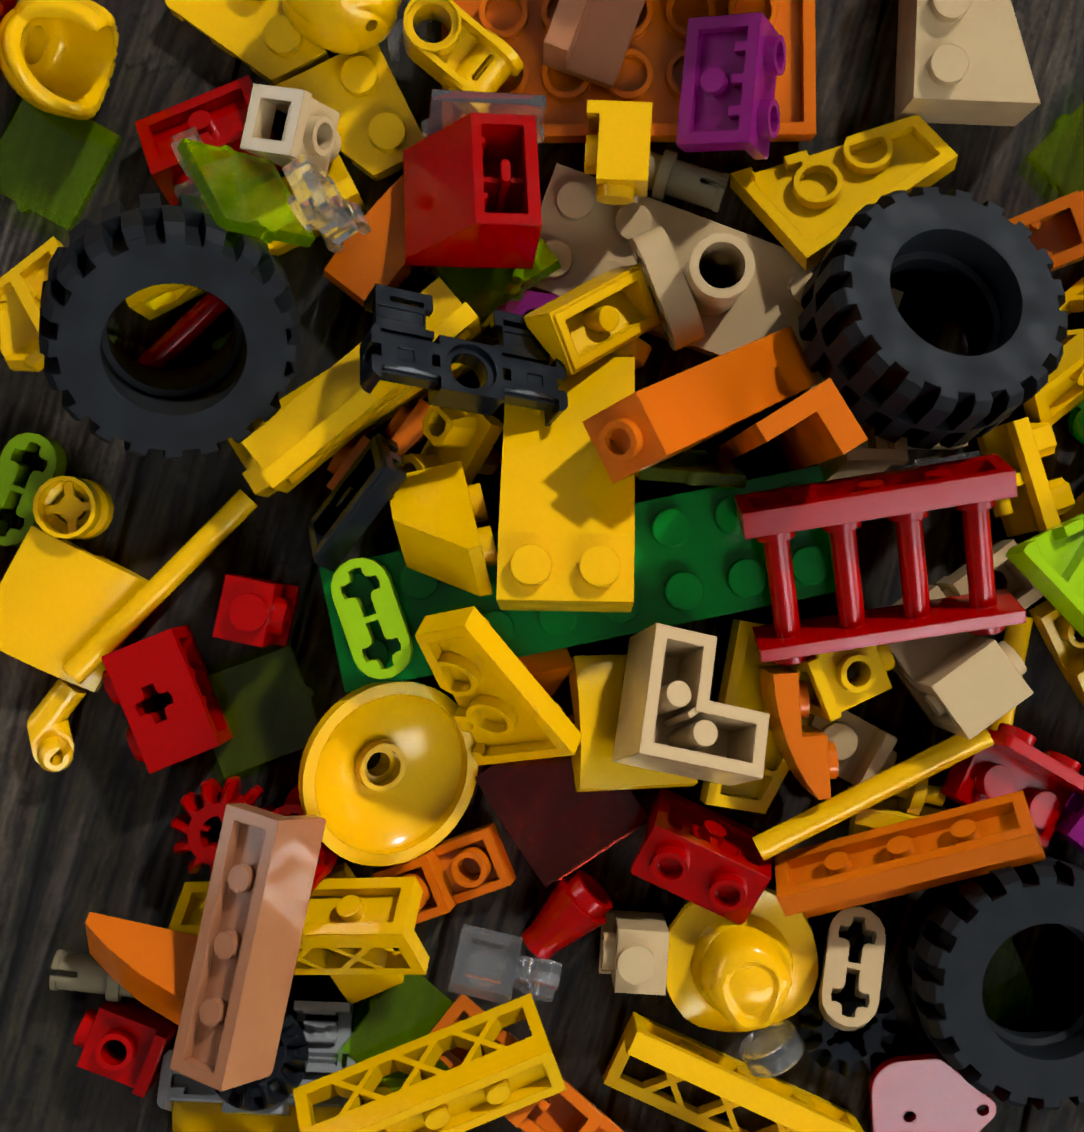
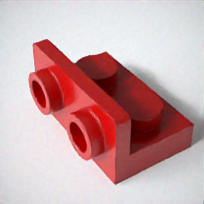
M250 75L135 121L150 173L170 205L178 206L180 194L199 197L201 203L204 204L285 170V168L240 149L253 88V81ZM271 131L270 139L276 140L273 131Z
M1000 723L997 730L987 729L994 745L953 765L940 793L961 805H967L1023 790L1042 847L1047 848L1071 792L1084 795V776L1079 774L1082 765L1076 760L1052 750H1045L1044 753L1033 747L1037 740L1035 736L1013 725Z
M661 788L651 805L646 838L632 861L631 873L737 924H743L771 880L772 857L765 861L761 857L752 837L760 834L759 832L666 788Z

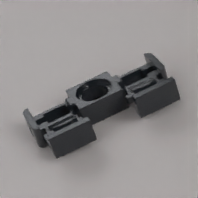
M375 284L365 299L364 310L371 311L373 326L360 344V385L366 393L370 394L379 380L428 389V405L491 416L502 403L543 410L545 426L551 425L568 407L567 392L558 390V387L566 380L565 366L558 359H555L550 366L548 365L550 363L549 354L528 329L523 315L495 309L490 313L481 325V335L495 338V342H499V345L495 344V346L444 335H439L432 342L434 340V331L426 330V316L430 317L433 312V296ZM461 363L470 367L478 376L480 387L468 388L461 385L452 375L451 364Z

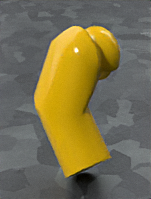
M60 678L31 713L27 721V731L33 757L40 767L49 772L65 770L73 760L74 742L68 717L86 695V691L82 687Z

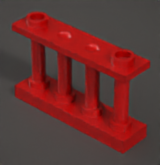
M997 454L734 495L737 518L744 538H756L758 542L764 545L774 624L752 627L754 641L762 663L773 661L779 665H796L807 661L811 655L962 632L976 636H988L1002 632L1005 626L1026 623V610L1007 588L995 589L989 509L996 505V500L1018 497L1016 470ZM954 507L956 510L962 511L968 594L930 600L922 519L929 515V510ZM888 517L890 521L895 522L903 604L864 610L856 529L862 526V521ZM822 527L823 531L829 532L838 614L800 620L790 539L796 536V531Z

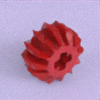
M232 775L226 780L223 790L214 778H209L201 783V795L189 792L182 797L180 802L188 814L174 817L171 821V827L178 832L187 834V836L174 844L173 852L184 854L192 851L195 858L189 863V873L196 874L207 864L210 865L209 876L211 877L219 835L215 831V825L220 821L223 822L226 804L245 803L257 807L254 802L262 796V787L255 785L245 795H241V779L239 776ZM267 805L261 809L272 812L277 808L275 805Z

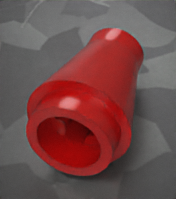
M579 870L572 877L563 876L532 924L522 933V939L527 948L537 958L547 961L559 950L605 924L606 914L613 908V903L600 883L585 871Z

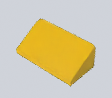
M641 264L610 269L523 316L528 329L553 360L558 359L564 364L566 376L579 372L661 324Z

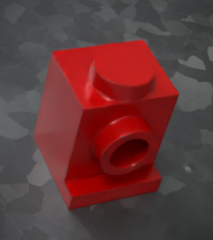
M226 574L212 637L261 648L272 644L288 646L301 586L246 574Z
M123 997L120 1003L105 1001L98 1011L89 1008L77 1029L73 1045L83 1048L77 1067L134 1088L132 1094L144 1098L160 1076L163 1055L171 1049L179 1025L146 1005L127 997ZM118 1040L124 1044L126 1049L111 1044L109 1041Z

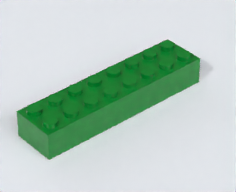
M821 465L635 503L634 604L631 613L500 610L496 600L497 565L487 567L493 594L479 597L407 568L402 551L368 557L369 559L377 560L385 566L391 575L413 638L414 652L410 663L401 673L388 679L379 680L368 677L359 670L353 660L331 593L333 574L343 563H340L334 572L324 567H319L345 693L352 692L373 682H401L433 675L415 638L421 622L427 615L475 606L481 615L490 622L492 628L518 657L635 634L655 623L674 626L771 606L764 545L758 542L756 538H744L737 518L734 495L824 481ZM822 527L796 531V536L790 539L797 600L836 592L829 532L823 531ZM495 531L492 534L496 551L498 552V531ZM361 568L352 571L354 582L345 586V591L348 598L359 597L363 602L367 616L376 614L371 600V592L380 588L377 576L365 577ZM379 620L370 622L375 643L366 648L367 656L370 660L380 658L384 667L394 665L392 655L401 649L399 640L397 638L386 639Z

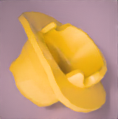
M765 888L743 924H737L697 904L688 902L669 925L667 991L682 1016L698 1027L722 1032H749L767 1028L795 1015L808 1003L815 989L818 979V952L812 928L803 912L785 917L777 900L776 890Z

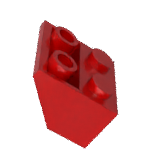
M471 112L403 150L405 266L533 269L542 229L536 115Z

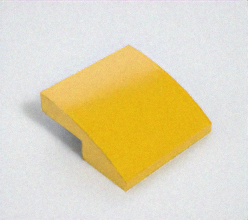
M31 525L0 582V651L57 678L92 692H97L103 683L102 675L103 671L106 670L104 663L82 684H78L70 678L62 667L149 580L103 555H94L64 538H55L45 533L38 525ZM124 642L116 650L121 649Z
M627 654L573 656L574 667L568 676L575 720L574 725L582 734L577 750L571 756L576 792L695 786L698 783V779L612 762Z

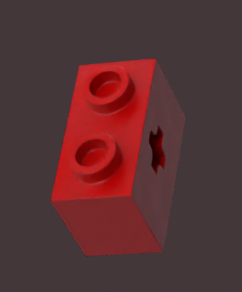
M189 624L167 629L101 657L106 668L102 675L105 689L110 699L116 705L121 704L130 726L126 731L130 750L139 762L145 763L149 774L218 747L234 738ZM169 692L173 703L166 707L158 708L155 697L161 693Z

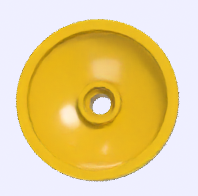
M414 680L373 682L341 698L320 719L303 751L298 775V790L304 815H316L325 818L326 824L322 842L331 851L348 861L360 865H397L428 852L454 829L472 798L477 780L478 763L472 755L476 741L471 732L460 730L454 718L458 705L451 698L427 684ZM380 752L379 763L374 768L368 770V760L373 754Z

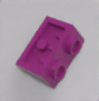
M762 12L688 18L676 145L682 151L745 150L754 160L768 159L770 139H776L780 127V110L778 102L774 97L776 76H781L785 70L786 45L783 36L778 34Z

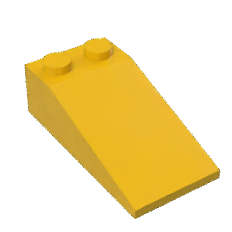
M549 356V357H550V363L548 364L549 366H550L551 363L554 361L551 356ZM604 356L579 372L566 376V380L558 387V390L567 392L568 407L549 426H545L543 410L504 404L496 600L500 610L631 613L634 604L635 474L613 484L582 422L635 392V357Z

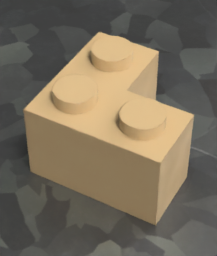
M928 585L930 600L956 596L947 587L940 590L938 585ZM903 597L891 606L903 604ZM967 632L888 644L895 660L893 671L931 723L971 740L1034 693L1022 677L1027 672L1025 663L1005 641L997 643L994 639L976 637Z
M655 623L629 638L612 762L728 786L763 779L770 714L710 701L717 645L716 636Z

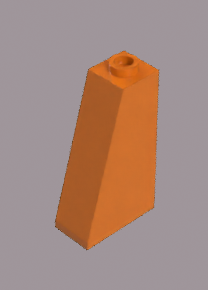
M789 326L636 391L582 423L614 484L732 429L813 387L819 381L815 373L809 369L803 349L792 327Z

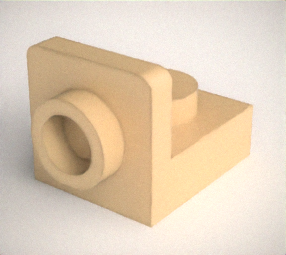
M846 710L841 712L842 717L831 722L816 715H813L808 725H813L828 735V741L834 742L839 762L838 776L855 786L894 766L897 752L893 748L897 743V737Z

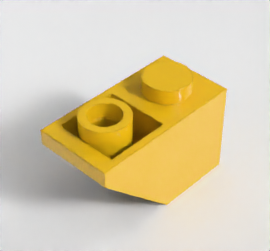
M461 460L406 473V479L389 499L392 519L406 567L479 597L493 594L487 567L497 565V551L491 526L477 528L476 523L489 521L480 483L467 486Z

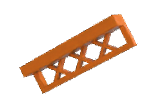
M828 378L724 442L718 448L726 461L729 462L771 440L789 470L793 471L844 455L868 440L833 381L831 378Z
M1021 790L777 854L774 856L777 900L785 917L803 912L807 919L990 874V871L1008 866L1014 868L1046 860L1024 792Z

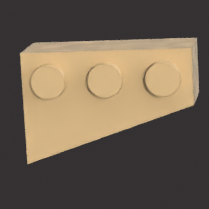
M899 0L894 121L918 114L926 123L1015 127L1041 104L1011 0Z

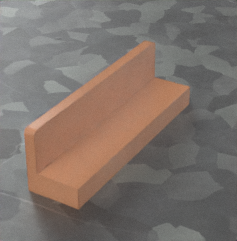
M559 0L544 40L542 64L606 89L613 88L646 0Z
M245 803L226 804L169 1069L220 1092L267 1078L272 1074L324 834L325 818L316 815L283 816Z

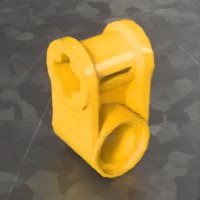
M411 0L408 3L403 18V43L407 55L415 64L439 82L452 98L466 110L473 113H488L490 111L489 100L509 75L517 76L523 70L524 64L519 55L502 38L492 31L485 29L454 3L453 0ZM437 20L445 25L449 35L443 41L428 43L419 38L415 33V29L423 21Z

